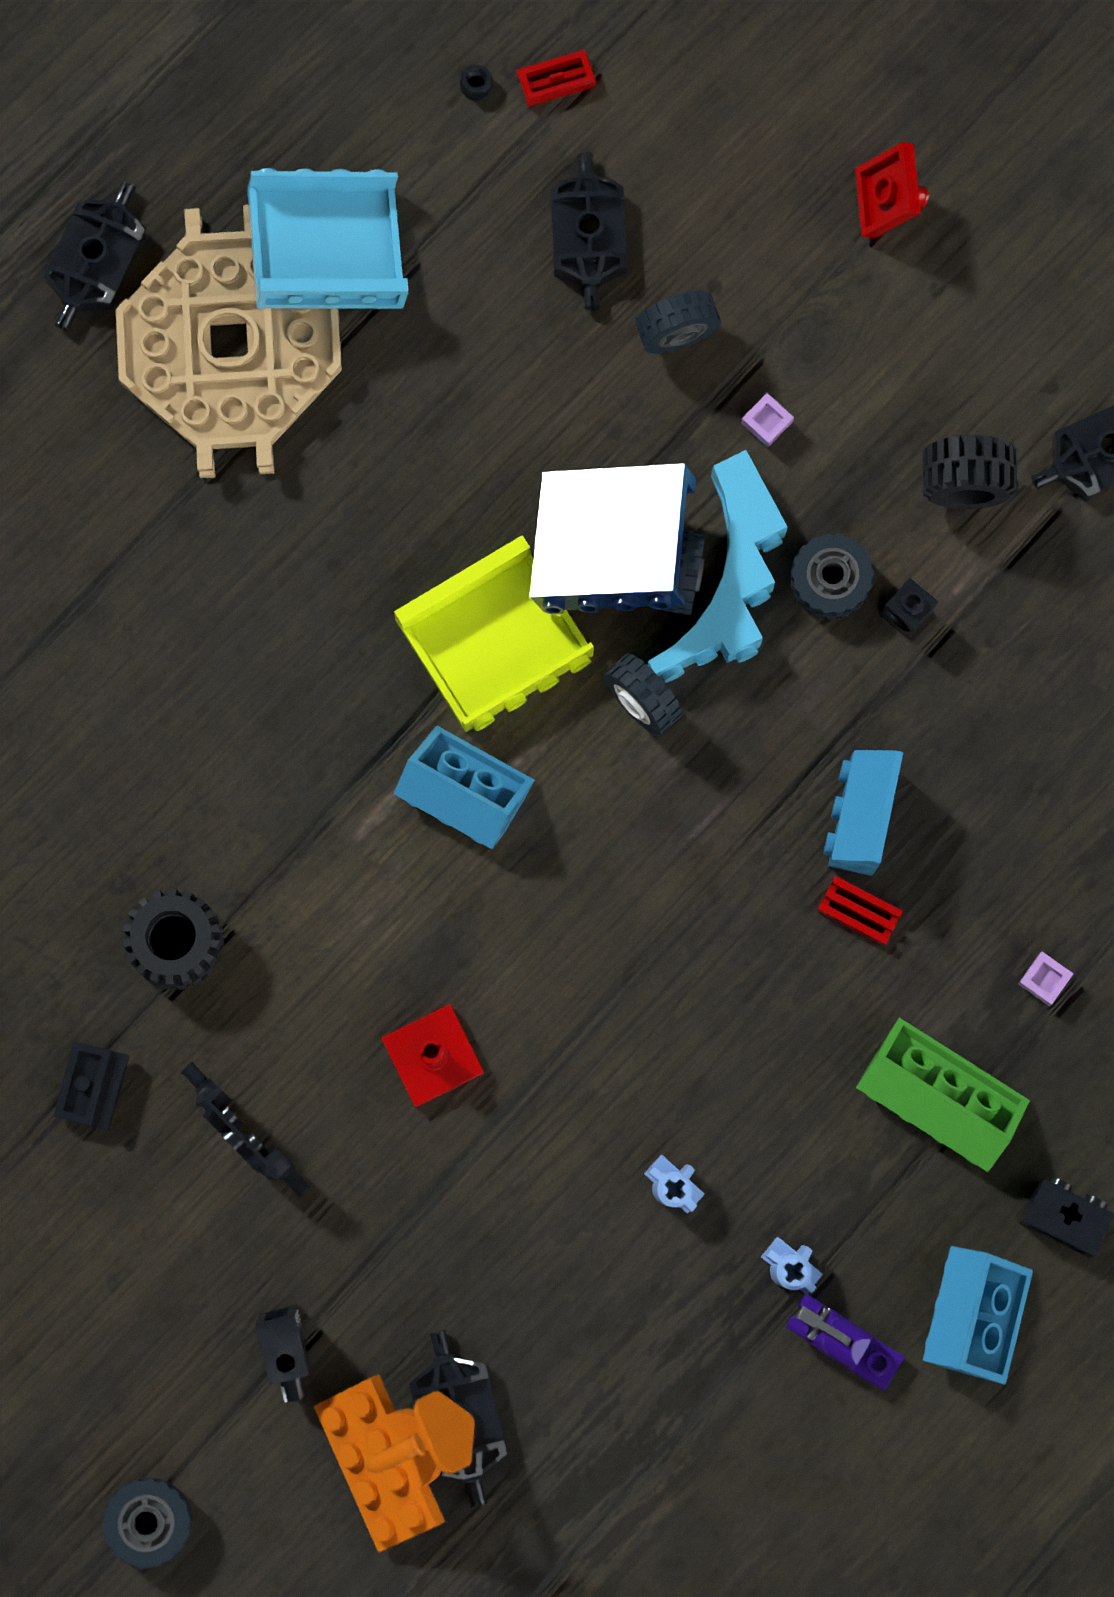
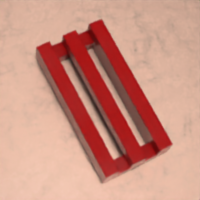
M585 49L516 70L527 107L596 87V79ZM582 63V67L566 72H558L549 77L528 82L529 78Z
M837 876L834 877L817 910L883 946L889 940L903 912L901 909ZM837 888L890 915V920L835 893ZM830 901L885 928L883 933L828 906Z

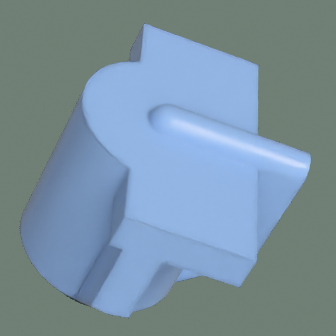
M660 1155L644 1173L653 1182V1195L662 1205L680 1207L688 1213L697 1207L696 1203L704 1195L689 1180L695 1171L693 1167L686 1164L679 1171L663 1155Z
M779 1237L775 1238L761 1256L763 1260L771 1265L770 1275L772 1280L778 1286L786 1289H800L804 1294L812 1293L816 1289V1282L823 1275L808 1262L813 1252L809 1247L802 1245L796 1252Z

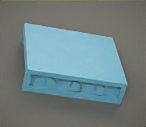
M271 168L251 171L247 190L256 307L403 309L409 291L408 280L403 278L395 199L398 173L385 172L379 169L369 172H350L345 169H337L332 172H314L310 169L277 171Z

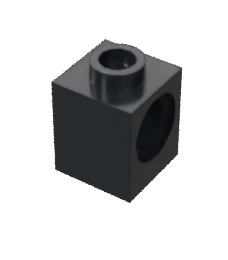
M909 578L885 605L881 617L910 640L934 612L939 601Z

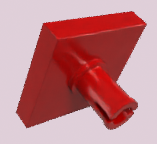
M901 142L855 168L862 237L874 239L921 214V207L924 208L929 198L928 189L922 185L918 186L914 144Z
M450 1004L381 1038L415 1108L484 1074Z

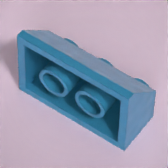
M436 726L408 759L393 794L405 800L409 805L418 807L434 816L441 823L468 835L475 842L493 849L506 832L535 780L443 728Z
M854 750L850 761L843 760L839 782L845 783L842 797H835L831 818L837 819L835 834L828 832L823 852L824 855L830 856L828 867L873 876L882 859L903 752L892 750Z
M951 1246L944 1266L939 1296L935 1302V1312L929 1336L925 1343L923 1361L1006 1385L1033 1270L989 1253Z

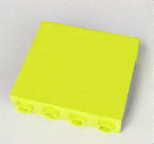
M523 535L394 611L397 624L465 732L472 728L475 731L484 729L495 720L493 716L504 709L511 712L519 708L527 701L525 696L537 689L540 693L545 692L559 682L557 677L569 670L572 673H576L591 663L589 658L593 656L594 646L591 642L589 644L586 642L567 610L558 615L543 612L530 598L534 558L530 554V546Z

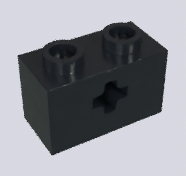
M1051 1176L1050 1181L1046 1179L1038 1181L1019 1223L1087 1258L1095 1257L1114 1218V1213L1106 1210L1108 1204L1089 1194L1082 1198L1072 1193V1185ZM1071 1206L1073 1208L1071 1214L1077 1219L1065 1224V1216L1059 1211Z

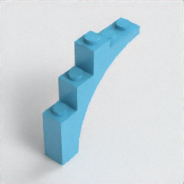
M746 450L714 465L712 468L711 478L722 503L727 528L726 564L723 577L712 602L695 626L675 645L648 661V667L663 679L665 683L680 677L685 672L683 668L695 662L698 666L711 662L718 656V651H721L727 663L737 659L738 663H741L755 656L758 653L757 648L761 646L763 637L746 605L749 604L751 607H755L771 597L769 593L773 592L775 581L758 550L762 549L763 552H768L783 543L782 538L785 537L787 525Z

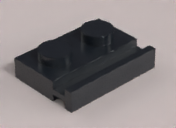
M74 1041L53 1117L110 1131L130 1056Z

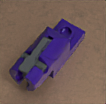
M805 1294L797 1305L801 1308L797 1317L791 1316L785 1328L816 1347L821 1353L885 1391L903 1361L904 1356L878 1341L873 1335Z

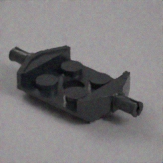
M584 152L578 154L579 173H577V177L562 181L551 189L554 276L581 286L584 289V309L591 311V300H593V311L600 309V286L627 273L624 187L614 180L596 176V172L593 173V153L587 152V163H585ZM585 219H593L599 224V229L593 234H585L579 229V224Z
M121 182L114 200L98 201L88 199L77 204L44 273L45 282L62 299L64 305L54 324L61 330L63 328L64 331L69 332L71 324L80 310H113L115 306L114 296L140 241H145L147 237L145 229L139 221L127 211V205L133 192L136 190L130 183L127 186V182ZM91 244H99L103 247V253L96 259L86 258L84 250Z
M1114 405L1054 433L1052 437L1053 463L1051 468L1031 475L1032 483H1036L1034 487L1037 490L1053 482L1061 481L1062 484L1086 502L1094 494L1114 486V454L1105 452L1101 447L1102 439L1106 437L1114 438Z
M194 1062L189 1063L181 1071V1074L197 1088L195 1090L198 1093L196 1104L201 1106L203 1117L254 1171L267 1176L269 1180L279 1179L282 1182L285 1181L299 1198L311 1188L295 1171V1166L277 1148L270 1153L251 1132L245 1137L238 1130L244 1124L225 1105L230 1098L211 1078L208 1079L195 1066Z
M446 1330L439 1332L441 1344H439L437 1333H432L429 1335L431 1336L436 1358H434V1363L409 1383L413 1402L415 1405L418 1399L438 1391L472 1415L475 1426L471 1464L453 1474H446L441 1471L439 1475L462 1479L463 1484L466 1483L470 1507L478 1506L476 1493L478 1494L480 1505L487 1504L480 1479H483L482 1474L507 1454L487 1367L483 1363L454 1358L453 1354H450Z

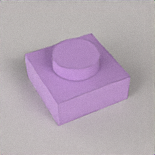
M766 393L742 418L741 424L769 447L793 422L794 417Z
M1040 952L1018 984L1042 1002L1051 1006L1073 973L1044 952Z

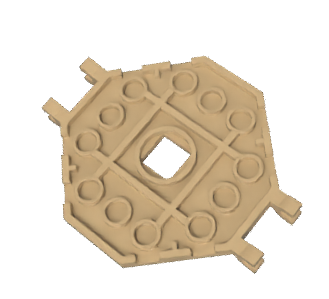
M243 205L245 231L203 234V223L199 208L184 209L186 235L176 245L177 249L150 272L141 282L142 286L128 300L125 299L116 308L119 381L123 387L197 449V470L200 472V478L215 477L213 449L255 446L259 474H274L272 445L342 370L338 309L257 308L249 205ZM247 324L248 353L246 355L225 358L212 357L210 326Z

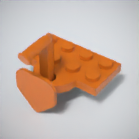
M379 1374L314 1406L378 1553L445 1522L429 1484L439 1476L441 1471L446 1474H453L471 1464L475 1423L470 1413L438 1391L418 1399L414 1405V1410L406 1408L395 1411Z

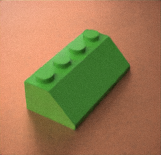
M900 1017L856 1087L871 1100L884 1105L898 1114L904 1121L912 1123L931 1135L937 1142L945 1144L965 1157L967 1161L989 1172L1010 1143L1030 1101Z

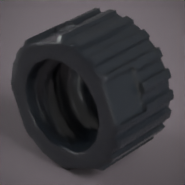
M474 64L465 68L462 71L460 80L462 94L470 100L473 99V101L484 99L489 95L492 88V75L488 68ZM474 76H479L483 79L484 85L472 87L468 82Z

